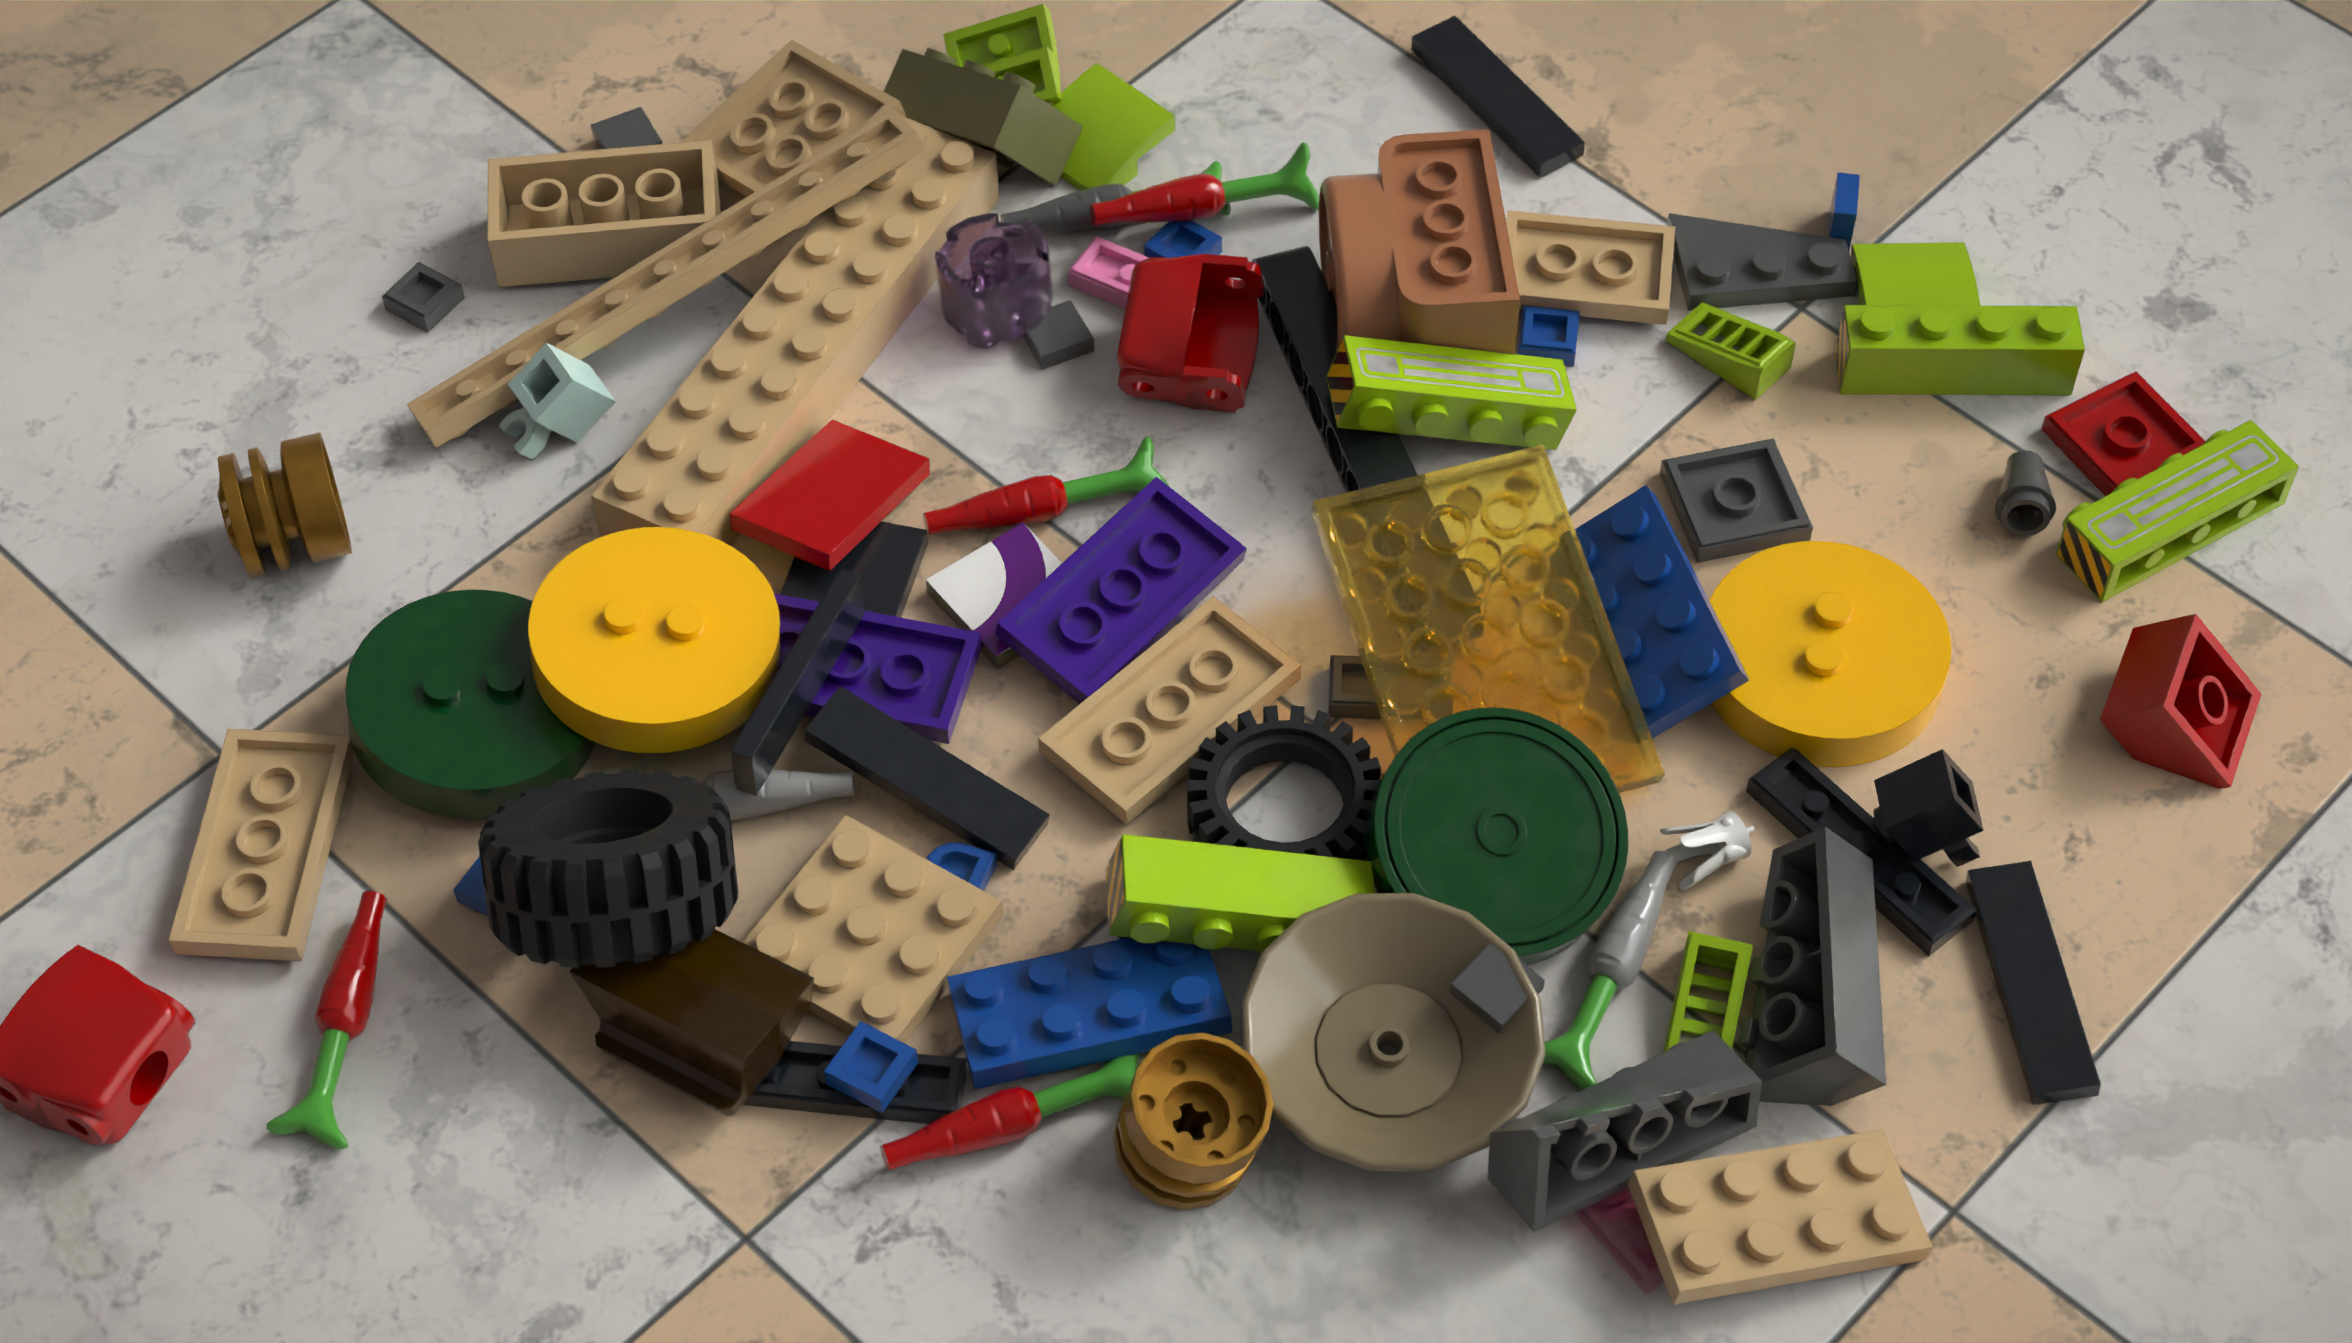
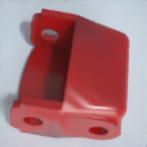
M1213 254L1172 258L1154 257L1144 259L1136 264L1132 271L1117 351V361L1120 368L1117 384L1119 388L1135 397L1161 400L1190 409L1235 413L1237 409L1243 408L1246 397L1245 393L1253 373L1258 348L1259 309L1257 298L1263 296L1265 286L1261 267L1254 262H1249L1247 257Z
M77 945L53 963L28 988L0 1025V1103H2L5 1109L45 1129L73 1135L92 1145L101 1146L103 1143L109 1145L118 1143L129 1132L188 1055L191 1048V1040L188 1033L196 1024L195 1018L184 1005L173 997L145 984L118 963Z

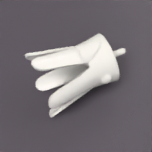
M1727 811L1708 823L1660 829L1661 834L1664 835L1687 833L1680 837V844L1664 850V852L1672 855L1677 863L1698 856L1712 855L1710 859L1680 882V891L1691 888L1724 864L1748 858L1752 851L1749 833L1755 830L1754 826L1746 827L1737 814Z

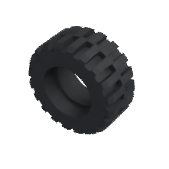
M621 770L620 773L604 774L601 771L586 773L585 777L570 780L566 777L551 781V784L541 789L533 787L522 792L519 799H509L501 804L496 813H492L486 821L478 840L490 929L511 952L518 956L525 954L531 961L541 964H547L552 961L558 962L561 967L579 968L581 964H596L597 968L615 967L618 962L633 960L635 964L653 960L654 955L664 952L671 955L686 949L687 944L693 940L701 942L712 934L715 927H721L728 919L738 899L737 873L728 806L707 784L701 785L697 779L686 775L677 778L671 772L655 770L653 773H640L639 770Z

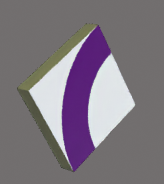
M1021 523L926 579L927 593L960 629L981 633V652L998 669L1020 655L995 635L997 622L1062 563L1024 523Z

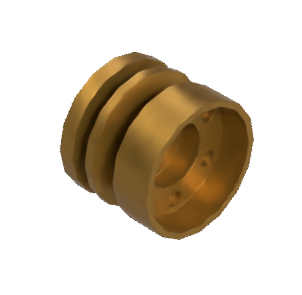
M320 432L281 441L280 458L282 469L270 472L258 447L248 449V459L252 474L250 477L243 478L234 453L218 456L217 458L219 469V490L217 494L223 521L231 546L243 560L250 578L266 574L262 547L270 545L280 571L290 568L289 541L301 538L306 552L313 563L352 553L350 536L338 488Z
M1206 1033L1177 1035L1152 1048L1136 1069L1128 1094L1125 1096L1123 1105L1118 1113L1113 1135L1117 1163L1132 1187L1155 1203L1181 1210L1209 1207L1232 1194L1246 1175L1255 1157V1153L1261 1146L1269 1129L1274 1104L1267 1076L1255 1058L1229 1039ZM1180 1128L1181 1132L1177 1133L1176 1129ZM1196 1136L1197 1140L1193 1141L1192 1137Z

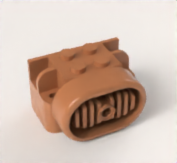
M1489 129L1394 136L1385 141L1379 149L1378 173L1330 176L1324 179L1319 192L1321 271L1327 282L1328 290L1332 293L1336 302L1338 319L1336 353L1344 335L1509 354L1515 353L1520 296Z

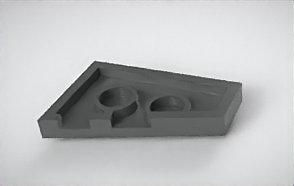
M1672 213L1668 215L1667 226H1675L1673 255L1688 311L1694 310L1702 302L1716 308L1855 296L1858 280L1845 239Z

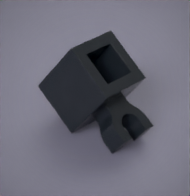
M1943 749L1874 780L1879 807L1873 811L1874 819L1880 833L1888 843L1896 841L1914 861L1942 849L1956 867L1980 858L1978 847L1969 839V837L1984 831L1973 782Z

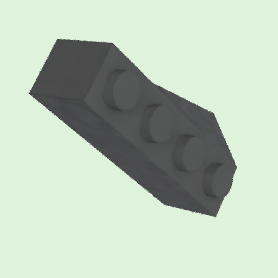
M1823 827L1773 849L1760 920V926L1767 930L1765 947L1761 951L1759 958H1753L1750 982L1757 986L1753 1015L1749 1018H1743L1738 1042L1747 1048L1745 1064L1762 1080L1760 1102L1832 1106L1886 1085L1873 860L1828 828Z
M1713 1030L1689 1042H1680L1672 1046L1667 1052L1634 1067L1623 1068L1612 1077L1582 1091L1568 1093L1555 1103L1525 1117L1511 1119L1500 1128L1490 1132L1487 1179L1529 1228L1535 1232L1628 1188V1182L1634 1170L1681 1163L1757 1126L1762 1080Z

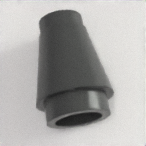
M2022 450L2013 453L2007 460V467L1995 504V513L2009 532L2020 536L2035 535L2043 531L2054 517L2056 503L2045 473L2042 458L2033 451Z

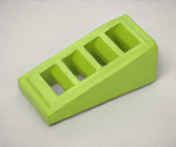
M1703 302L1667 332L1665 340L1754 400L1759 398L1791 369L1796 342L1777 331ZM1701 324L1708 327L1700 336L1692 333ZM1718 335L1724 337L1720 343L1712 341ZM1736 345L1737 347H1739V348H1741V349H1739L1738 351H1736V350L1731 349V348Z
M1688 931L1663 1053L1679 1043L1681 1031L1702 1036L1714 1030L1732 1049L1753 948L1752 944ZM1695 963L1733 971L1732 980L1693 972ZM1690 986L1729 994L1728 1001L1724 1003L1689 995ZM1687 1008L1724 1016L1723 1026L1684 1018L1685 1010Z

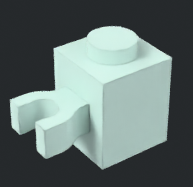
M545 343L508 383L513 393L523 405V408L509 413L499 426L503 432L517 439L524 433L523 437L516 442L514 447L519 454L534 460L545 447L551 431L578 443L616 401L589 364Z

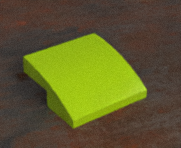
M1044 3L943 34L947 55L957 61L956 66L963 67L965 61L970 60L996 73L995 78L1003 79L1005 72L1013 73L1035 84L1036 87L1033 94L1048 104L1061 100L1060 71L1050 10Z
M1097 62L1061 93V100L1051 104V106L1083 126L1061 175V178L1079 190L1104 184H1127L1138 175L1137 160L1175 131V115Z
M1964 242L1852 244L1851 260L1859 286L1858 305H1980L1972 263Z

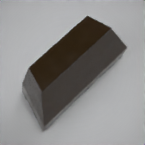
M716 929L701 942L693 940L687 944L686 949L671 955L664 952L654 955L653 960L635 964L633 960L618 962L615 967L597 968L596 964H581L579 968H572L569 971L600 1018L599 1031L595 1035L596 1046L600 1050L726 1117L734 1115L778 1063L811 1005L814 977Z

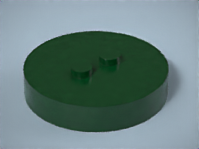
M457 590L424 597L394 611L378 623L363 639L352 658L346 678L345 693L348 732L352 748L361 766L384 791L399 801L428 813L453 818L480 819L489 818L492 813H496L501 804L509 799H519L521 793L533 787L541 789L549 786L551 781L566 777L571 780L579 773L592 753L595 742L576 733L565 725L550 710L537 689L531 666L528 620L532 600L491 590Z
M1491 707L1460 711L1443 717L1419 731L1398 752L1380 780L1370 803L1365 828L1367 861L1372 863L1373 880L1378 893H1415L1469 912L1514 949L1517 957L1527 966L1547 960L1561 953L1583 936L1610 905L1620 886L1627 863L1629 847L1628 825L1621 796L1609 772L1598 757L1580 739L1558 724L1541 716L1510 708Z

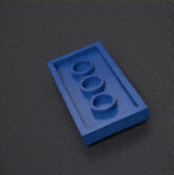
M1647 485L1544 548L1633 734L1643 744L1749 681L1656 495Z
M1124 938L947 976L949 995L974 1090L1148 1052L1177 1035L1206 1033L1213 1036H1221L1233 1033L1232 1016L1210 951L1202 949L1195 944L1168 941L1141 943L1133 938Z

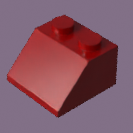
M2191 614L2132 629L2100 721L2134 760L2218 789L2229 788L2232 785L2262 694L2198 615Z

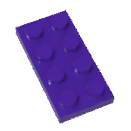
M1156 476L997 622L995 635L1080 704L1179 623L1244 561L1247 548Z
M774 593L780 619V660L778 670L820 602ZM864 611L863 618L804 716L815 718L841 686L926 739L949 744L982 649L981 633Z

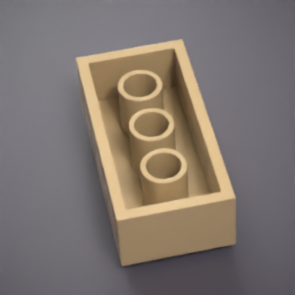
M712 140L488 159L487 241L498 287L616 277L721 213L720 186Z

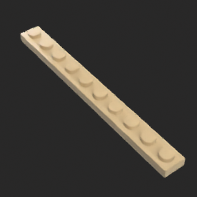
M893 109L889 110L407 404L408 408L436 448L449 440L463 436L475 424L500 409L512 406L518 401L508 383L545 343L579 360H582L598 349L610 346L619 336L640 323L659 316L668 306L694 290L708 286L717 276L743 260L757 256L766 246L789 232L806 226L812 218L838 202L852 198L861 188L887 172L901 168L907 160L925 150L918 133Z

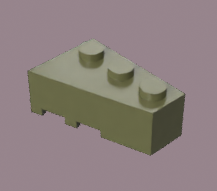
M927 48L924 55L905 49L901 50L884 92L901 102L906 118L996 153L998 164L1012 169L1014 163L1038 176L1041 181L1057 187L1081 132L1082 125L1034 95L1033 92L1036 85L1018 75L1005 72L1003 79L995 78L996 73L970 60H966L963 67L956 66L957 61L931 48Z

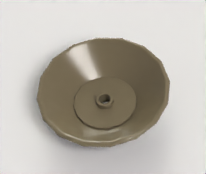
M1415 893L1353 894L1302 914L1261 953L1240 1003L1242 1049L1255 1058L1269 1080L1274 1104L1272 1115L1313 1151L1368 1171H1432L1487 1148L1490 1141V1132L1500 1128L1507 1121L1516 1118L1527 1107L1546 1055L1541 999L1518 960L1519 958L1514 949L1469 912ZM1490 943L1505 954L1528 998L1501 1034L1450 994L1451 983ZM1384 1042H1390L1395 1044L1400 1052L1395 1055H1385L1379 1051L1378 1046Z

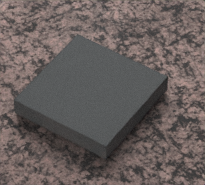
M1774 438L1662 460L1660 475L1697 563L1764 550L1787 543L1809 541L1811 539L1813 526Z

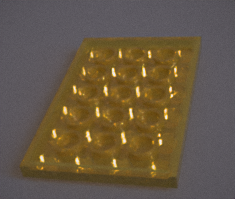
M1544 445L1313 501L1311 514L1394 757L1419 731L1443 717L1476 708H1510L1541 716L1575 735L1602 762L1619 793L1661 782L1665 771Z

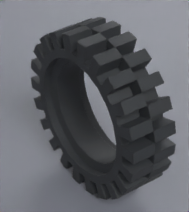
M1277 705L1263 707V723L1260 724L1256 723L1251 710L1238 714V731H1235L1225 721L1216 728V742L1206 737L1199 746V758L1193 757L1189 767V779H1187V823L1189 834H1193V842L1364 861L1367 814L1374 792L1381 780L1379 761L1377 757L1370 759L1371 746L1363 737L1353 742V727L1344 721L1331 732V714L1323 711H1317L1312 724L1304 722L1305 707L1291 705L1290 720H1279ZM1292 761L1304 763L1318 769L1330 778L1339 790L1344 805L1338 818L1332 825L1315 837L1298 842H1276L1265 840L1249 833L1237 823L1229 811L1226 799L1234 783L1244 773L1254 767L1269 762Z

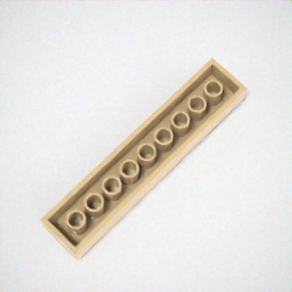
M901 116L918 133L925 150L907 160L901 168L887 172L861 188L852 198L838 202L817 217L591 495L600 537L628 529L670 527L702 533L731 546L740 533L731 530L730 513L822 429L998 202L999 187L996 153Z

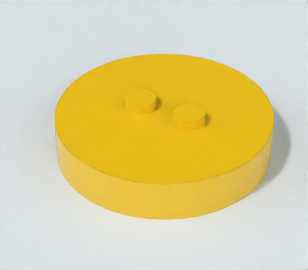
M642 527L611 533L586 543L567 555L548 573L540 584L530 608L528 636L531 666L537 689L544 702L565 725L591 741L618 750L635 753H670L699 747L727 735L751 717L779 668V609L775 595L765 576L754 563L732 546L708 535L691 530L670 527Z
M1829 541L1787 543L1768 548L1745 559L1735 566L1715 588L1709 601L1749 681L1714 701L1711 705L1733 731L1755 747L1777 757L1790 748H1794L1817 767L1855 766L1880 760L1904 748L1921 734L1933 718L1940 703L1951 663L1952 648L1948 624L1938 603L1927 588L1907 570L1893 561L1869 550L1843 543Z

